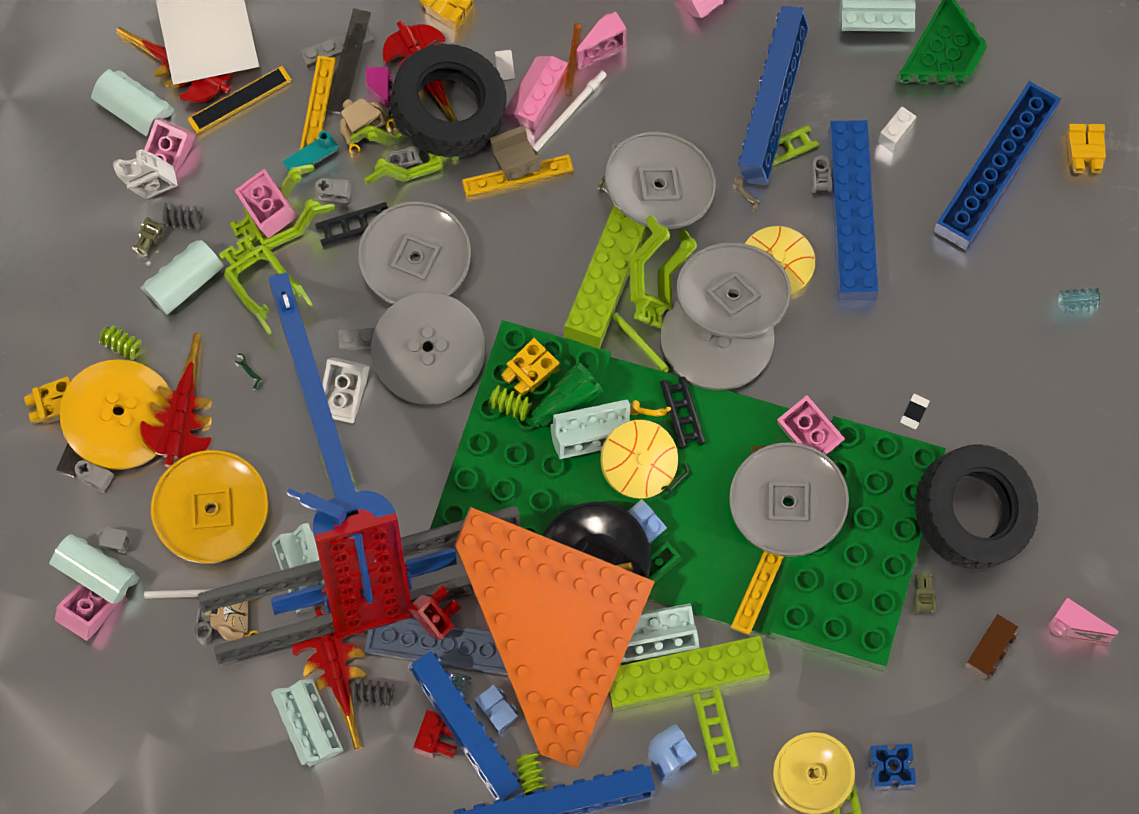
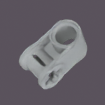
M415 146L392 151L387 155V162L399 161L398 164L394 165L404 169L423 164L419 157L420 150Z
M817 156L813 161L811 169L813 193L826 190L832 192L830 162L825 156ZM823 165L825 168L819 169L816 166Z
M321 178L315 184L317 198L321 201L348 203L350 201L352 183L345 179Z
M86 460L79 461L75 465V473L78 478L101 492L106 491L114 477V474Z
M199 605L194 634L199 643L208 645L214 640L216 629L210 626V616L202 613L201 606ZM204 630H208V631H209V633H208L207 636H205V637H201V636H200V633H201L202 631H204Z

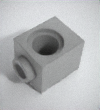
M104 526L103 532L99 534L98 543L104 551L125 555L131 536L127 531Z

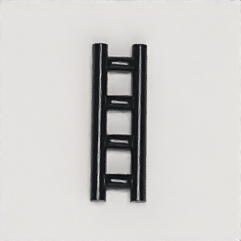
M383 202L315 223L316 229H323L325 235L324 239H320L322 247L362 235L368 226L365 216L373 213L379 215L383 210L388 209L387 203ZM358 218L361 227L350 230L347 221ZM341 224L343 233L332 236L330 226Z
M684 376L679 377V384L669 386L667 380L660 381L666 405L671 408L669 415L679 448L685 449L687 447L686 442L697 440L699 446L704 445L706 442L686 378ZM682 391L684 400L673 402L671 393ZM687 407L689 416L678 418L676 409ZM692 423L694 433L683 435L681 425Z

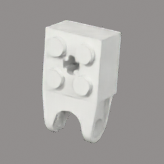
M143 149L135 152L137 156L135 159L127 161L118 159L113 162L117 176L127 185V189L146 200L178 186L173 166L155 154Z

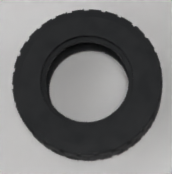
M431 45L411 54L398 69L391 92V114L399 132L418 149L436 156L461 157L477 152L478 149L481 150L490 142V138L496 135L506 109L507 94L500 73L483 55L460 45ZM436 80L456 81L472 92L476 99L478 110L471 117L462 121H444L434 117L423 107L419 98V92L425 85Z
M973 444L972 446L967 445L950 451L934 460L927 467L928 469L924 471L916 489L915 513L923 537L941 558L958 567L983 569L1011 560L1012 557H1016L1026 548L1037 526L1039 513L1038 498L1030 477L1016 459L1005 451L996 449V447ZM964 476L976 477L987 483L999 500L1000 521L995 532L988 538L978 537L969 533L961 526L955 516L952 502L953 493L957 483Z

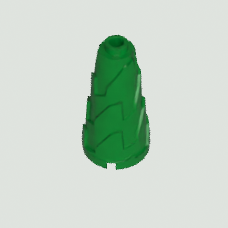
M580 362L576 363L565 374L566 376L554 386V389L531 413L533 417L530 420L537 428L540 426L544 428L553 422V415L572 410L575 411L587 401H592L603 392L599 383H596L591 373Z

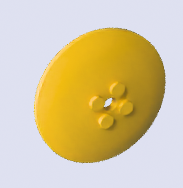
M113 359L93 364L82 370L72 379L62 396L59 412L63 435L75 453L96 466L106 469L124 470L146 464L159 454L151 451L143 442L140 433V423L145 421L149 425L163 427L164 424L159 422L152 414L150 402H154L159 406L170 407L171 404L162 399L157 388L162 386L168 390L171 389L155 371L134 361ZM116 407H121L124 413L122 415H115L113 410Z
M218 450L192 453L171 465L159 479L151 501L152 523L162 543L175 555L191 562L204 564L229 560L248 549L260 535L268 514V495L259 473L243 458ZM209 505H215L216 511L209 514L206 512V508Z

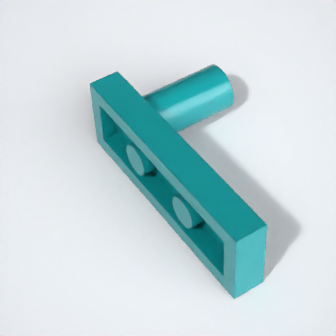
M321 131L318 134L319 139L284 159L282 162L288 172L293 167L315 165L338 151L339 146L331 134L327 131Z

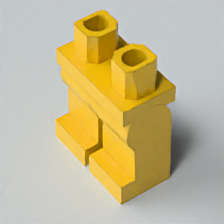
M419 0V4L425 7L427 14L432 15L435 19L455 31L474 6V0Z
M1069 124L1066 131L1069 166L1073 167L1074 173H1083L1085 166H1091L1092 173H1101L1106 159L1105 124H1088L1087 128L1086 124Z
M533 338L507 363V369L502 373V378L508 384L517 378L520 382L514 387V390L523 396L528 391L533 393L548 377L560 370V363Z
M69 376L42 385L39 388H32L33 393L24 396L25 404L28 408L37 406L36 411L28 413L32 424L43 422L44 425H48L60 420L59 411L62 396L72 381Z

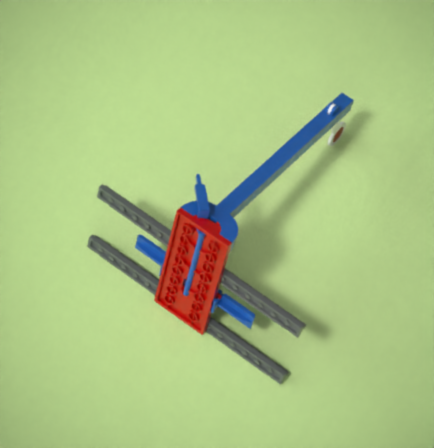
M287 272L268 277L270 289L334 498L327 501L309 492L302 494L293 489H288L287 494L300 500L302 506L316 511L313 519V534L319 560L275 573L265 574V576L255 577L250 580L240 581L232 585L222 586L207 592H201L198 594L202 613L221 607L224 608L324 580L323 586L315 585L273 597L271 604L274 615L324 603L326 612L329 614L213 646L218 665L334 632L338 639L412 618L413 614L409 611L408 607L420 595L430 596L440 585L445 586L450 592L441 602L474 593L467 575L412 591L411 578L456 565V551L454 548H448L406 560V563L404 557L454 544L465 520L401 538L398 518L392 504L378 493L372 491L356 492ZM516 506L488 513L514 525H520V514Z

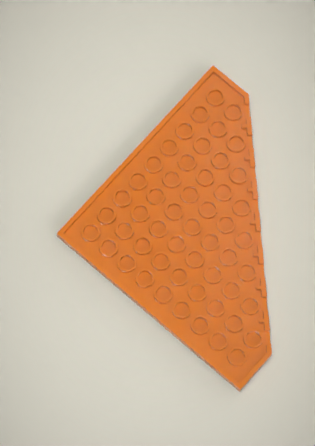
M470 507L455 542V547L462 560L463 567L470 580L478 604L481 607L489 631L492 634L519 705L524 713L538 752L543 756L577 768L652 590L654 581Z

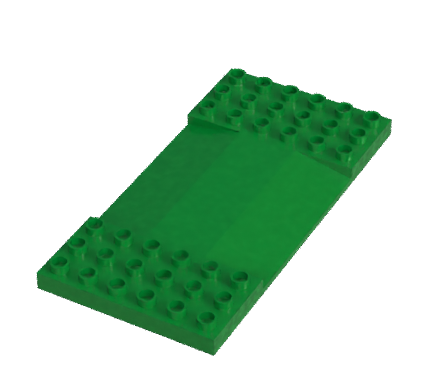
M502 320L430 529L465 520L470 507L488 514L516 506L520 514V525L518 526L543 536L551 522L573 506L587 502H605L628 511L642 499L667 527L663 533L652 541L650 545L651 555L668 542L682 558L675 567L653 585L647 601L665 607L690 603L693 615L732 626L764 551L750 543L739 531L733 520L729 499L731 484L738 468L754 452L772 444L794 443L777 423V419L790 408L727 390L703 389L687 382L706 443L699 446L697 440L686 442L687 447L685 449L679 448L669 412H666L664 416H650L641 413L637 415L630 414V421H651L664 428L672 437L678 453V466L671 482L680 474L685 473L684 463L688 465V470L691 471V475L672 490L671 498L668 500L662 498L664 495L669 494L668 491L660 492L648 498H630L614 490L605 479L601 468V451L560 459L553 444L551 424L544 428L541 426L537 428L530 420L533 417L531 413L578 362L591 373L596 383L598 382L603 389V392L576 410L628 400L631 404L636 400L640 402V408L650 410L666 409L667 405L660 381L667 380L668 386L679 384V376L611 357V351L605 349H598L577 341ZM535 338L546 349V352L548 351L560 363V370L548 377L533 393L528 391L521 396L522 401L529 397L528 403L532 402L526 419L521 421L520 416L514 418L513 413L506 415V410L503 413L499 412V407L496 410L492 409V404L488 407V402L493 390L498 385H500V392L507 388V395L514 391L515 398L519 395L514 390V387L520 381L515 378L508 384L502 378V373L507 369V363ZM682 391L671 393L673 402L684 400ZM687 407L676 409L678 418L689 416ZM833 416L832 421H829L845 440L826 456L839 468L847 485L849 504L846 519L838 534L823 548L803 556L783 557L751 633L884 672L923 534L920 531L915 513L916 489L924 471L928 469L927 467L934 460L945 454L946 448ZM692 423L681 425L683 435L694 433ZM785 498L783 504L789 507L794 504V501L791 498Z

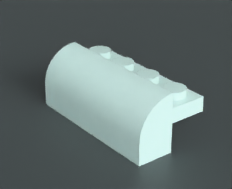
M840 0L841 31L914 32L915 0Z
M110 69L105 71L97 80L91 95V99L146 137L150 136L155 119L169 117L173 115L175 110L166 101L160 99L153 92L147 90L140 83L119 70L116 72Z
M196 240L189 244L185 251L176 255L167 266L162 267L154 277L146 280L141 290L155 302L161 311L168 315L220 271L224 265L207 244L202 240Z
M623 400L553 415L551 435L559 458L563 459L601 451L611 431L617 426L630 421L629 401Z
M308 523L301 524L293 533L280 534L272 542L281 571L319 560L314 535ZM324 580L288 589L290 593L315 585L323 586ZM324 603L296 610V613L313 611L315 607H323L325 605Z
M72 534L64 538L55 550L49 564L112 604L122 601L128 587L138 583L140 577L135 574L134 570L123 567L119 564L118 560L107 557L99 548H93L88 545L85 539L77 538Z
M691 604L642 612L621 663L700 648Z
M313 679L299 680L289 688H279L271 692L301 765L308 764L309 767H312L344 751Z

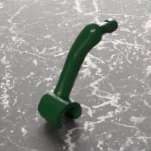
M238 353L237 356L243 360L241 362L234 361L238 367H242L252 379L256 380L253 389L257 390L259 383L262 382L261 377L254 373L246 364L245 356L242 353Z
M686 463L683 464L685 473L680 474L668 486L661 488V490L669 492L668 495L662 497L664 500L670 499L672 490L691 475V471L688 470Z

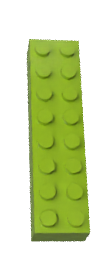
M615 204L564 326L565 338L598 349L601 347L630 274V258L639 250L648 228L625 216Z
M761 636L620 665L609 690L613 713L688 697L696 693L711 692L714 689H725L767 680L770 672Z

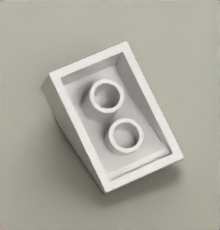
M334 357L327 359L323 388L333 419L348 423L355 422L367 383L369 365Z

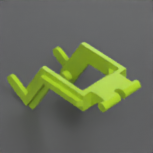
M369 125L349 138L351 143H355L365 137L369 141H375L387 147L408 141L400 132L391 134ZM428 153L430 157L428 163L409 169L389 163L385 159H379L374 167L375 172L366 177L364 181L366 184H371L385 175L405 182L441 170L443 168L442 160L448 158L457 160L459 157H443Z
M312 164L290 169L279 188L286 199H288L295 185L302 180L301 175L310 173L315 169ZM313 199L305 202L306 207L292 228L270 238L259 229L246 208L243 209L246 215L245 218L239 223L236 221L230 222V226L236 238L245 237L250 234L253 238L251 244L254 247L264 245L268 246L271 250L303 235L315 215L331 212L335 209L334 204L321 206L320 202H314Z
M649 215L646 223L653 234L630 258L631 302L636 303L634 319L661 329L664 324L662 322V314L672 310L671 275L697 248V243L686 230H680L678 235L682 241L680 246L658 269V298L646 294L644 288V263L664 241L670 238L668 228L659 225L656 218Z
M248 234L236 242L238 250H235L231 245L219 253L218 256L221 260L226 259L230 264V267L225 269L224 277L245 307L258 318L266 333L270 335L272 332L265 322L268 318L266 314L270 310L265 304L259 306L248 296L238 282V274L260 259L267 260L277 274L286 273V271L268 246L261 245L256 249L251 244L253 238ZM288 275L294 295L302 296L308 307H312L313 304L302 286Z

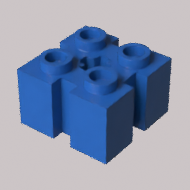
M898 744L894 746L893 750H888V745L870 747V767H875L876 769L871 774L873 791L889 790L895 784L897 789H913L915 787V768H909V764L914 760L912 744ZM893 764V767L896 766L897 769L891 771L888 766Z

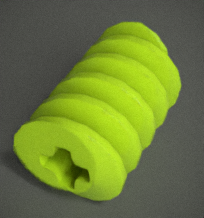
M113 325L111 328L107 326L103 329L99 337V344L105 345L106 348H111L113 352L124 355L126 359L133 361L141 350L142 339H138L135 342L136 336L132 335L129 338V332L123 334L122 328L117 330V326Z
M498 385L491 394L488 407L492 404V409L496 410L499 407V412L503 413L506 410V415L513 413L514 418L520 416V420L524 421L530 411L532 402L528 403L529 397L522 401L521 394L515 398L514 391L507 395V388L500 392V385Z
M528 753L517 757L516 765L521 766L517 769V772L523 774L519 779L521 782H524L521 785V789L526 790L523 792L525 796L532 795L535 790L547 787V784H540L545 779V776L538 775L543 771L542 768H537L542 762L535 760L540 753Z

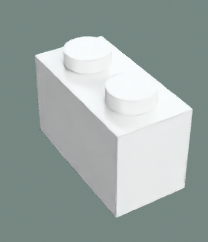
M901 107L881 131L878 143L894 152L914 127L917 116Z

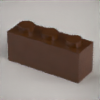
M997 614L964 667L984 680L988 675L992 677L998 668L995 665L997 660H1003L1008 652L1005 647L1008 643L1013 644L1018 636L1015 633L1018 626Z

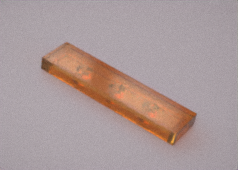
M579 23L574 24L565 83V95L569 97L573 95L577 67V48L580 45L582 33L581 24Z

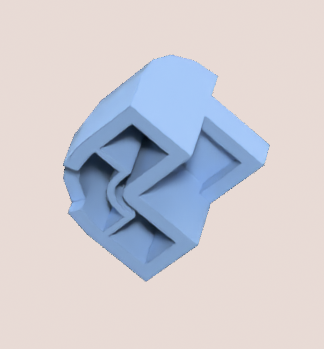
M642 499L627 511L642 525L650 545L655 538L667 529Z
M672 724L657 734L651 740L648 747V759L662 782L678 772L681 766L697 756L686 740V736L676 724Z

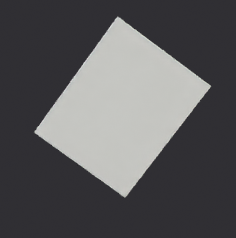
M156 0L173 85L259 67L244 0Z

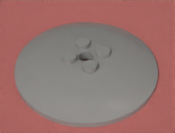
M645 132L627 138L613 150L605 169L606 188L615 206L625 216L648 227L646 219L649 215L654 216L659 225L666 226L668 230L688 226L707 212L715 195V175L706 156L689 141L669 133ZM659 182L663 187L658 188L654 183Z
M405 202L384 210L370 222L360 240L358 261L362 276L369 288L383 300L394 304L407 296L417 293L432 292L450 296L459 288L467 275L471 262V247L465 228L452 213L432 203ZM413 254H419L421 256V258L418 261H412L410 259V257Z
M722 243L704 248L687 260L678 276L677 298L684 314L700 329L719 337L741 339L760 335L780 322L790 304L791 286L784 268L767 252L746 244ZM728 294H737L738 297L732 298Z
M417 293L394 303L378 321L371 342L372 361L382 383L397 397L418 405L443 404L465 393L478 378L485 359V338L481 325L475 315L457 299L440 293ZM424 343H432L434 346L433 350L430 352L424 351L422 348Z
M728 294L732 298L738 297L737 294ZM678 300L672 305V310H668L663 320L664 324L661 327V347L669 366L678 376H684L688 383L703 389L730 390L751 382L765 369L773 353L775 339L773 328L749 338L715 337L713 334L700 329L692 323L682 311Z
M790 442L772 444L750 455L734 475L729 498L733 520L742 535L757 548L773 555L785 557L807 555L831 542L844 524L849 504L847 485L836 464L825 454L813 447ZM791 498L794 504L789 507L785 506L783 500Z

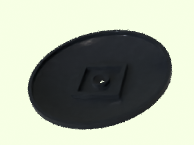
M587 502L573 506L557 516L543 534L544 537L591 556L599 557L601 560L613 565L631 562L633 570H630L631 572L645 578L649 577L651 548L646 532L635 517L619 506L605 502Z

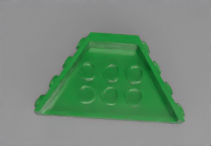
M957 0L941 1L906 63L898 73L895 82L904 84L910 82H918L920 84H927L929 82L937 84L955 83L957 85L968 82L987 49L984 38L980 37L977 33L975 25L969 21L965 10L959 6Z

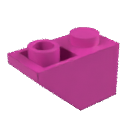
M366 67L367 92L385 108H389L392 90H389V85H393L392 74H389L388 67Z

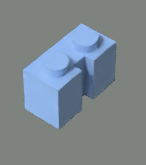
M493 685L474 700L475 704L500 735L518 721L517 714L519 712L512 703L509 705L504 700L507 696L501 688L497 689Z

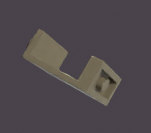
M524 125L490 138L491 150L508 181L542 169L541 157L534 153L527 139V131Z

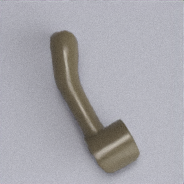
M736 176L735 181L740 184L733 183V189L739 190L748 201L754 203L751 211L755 212L757 205H760V201L743 187L742 177Z

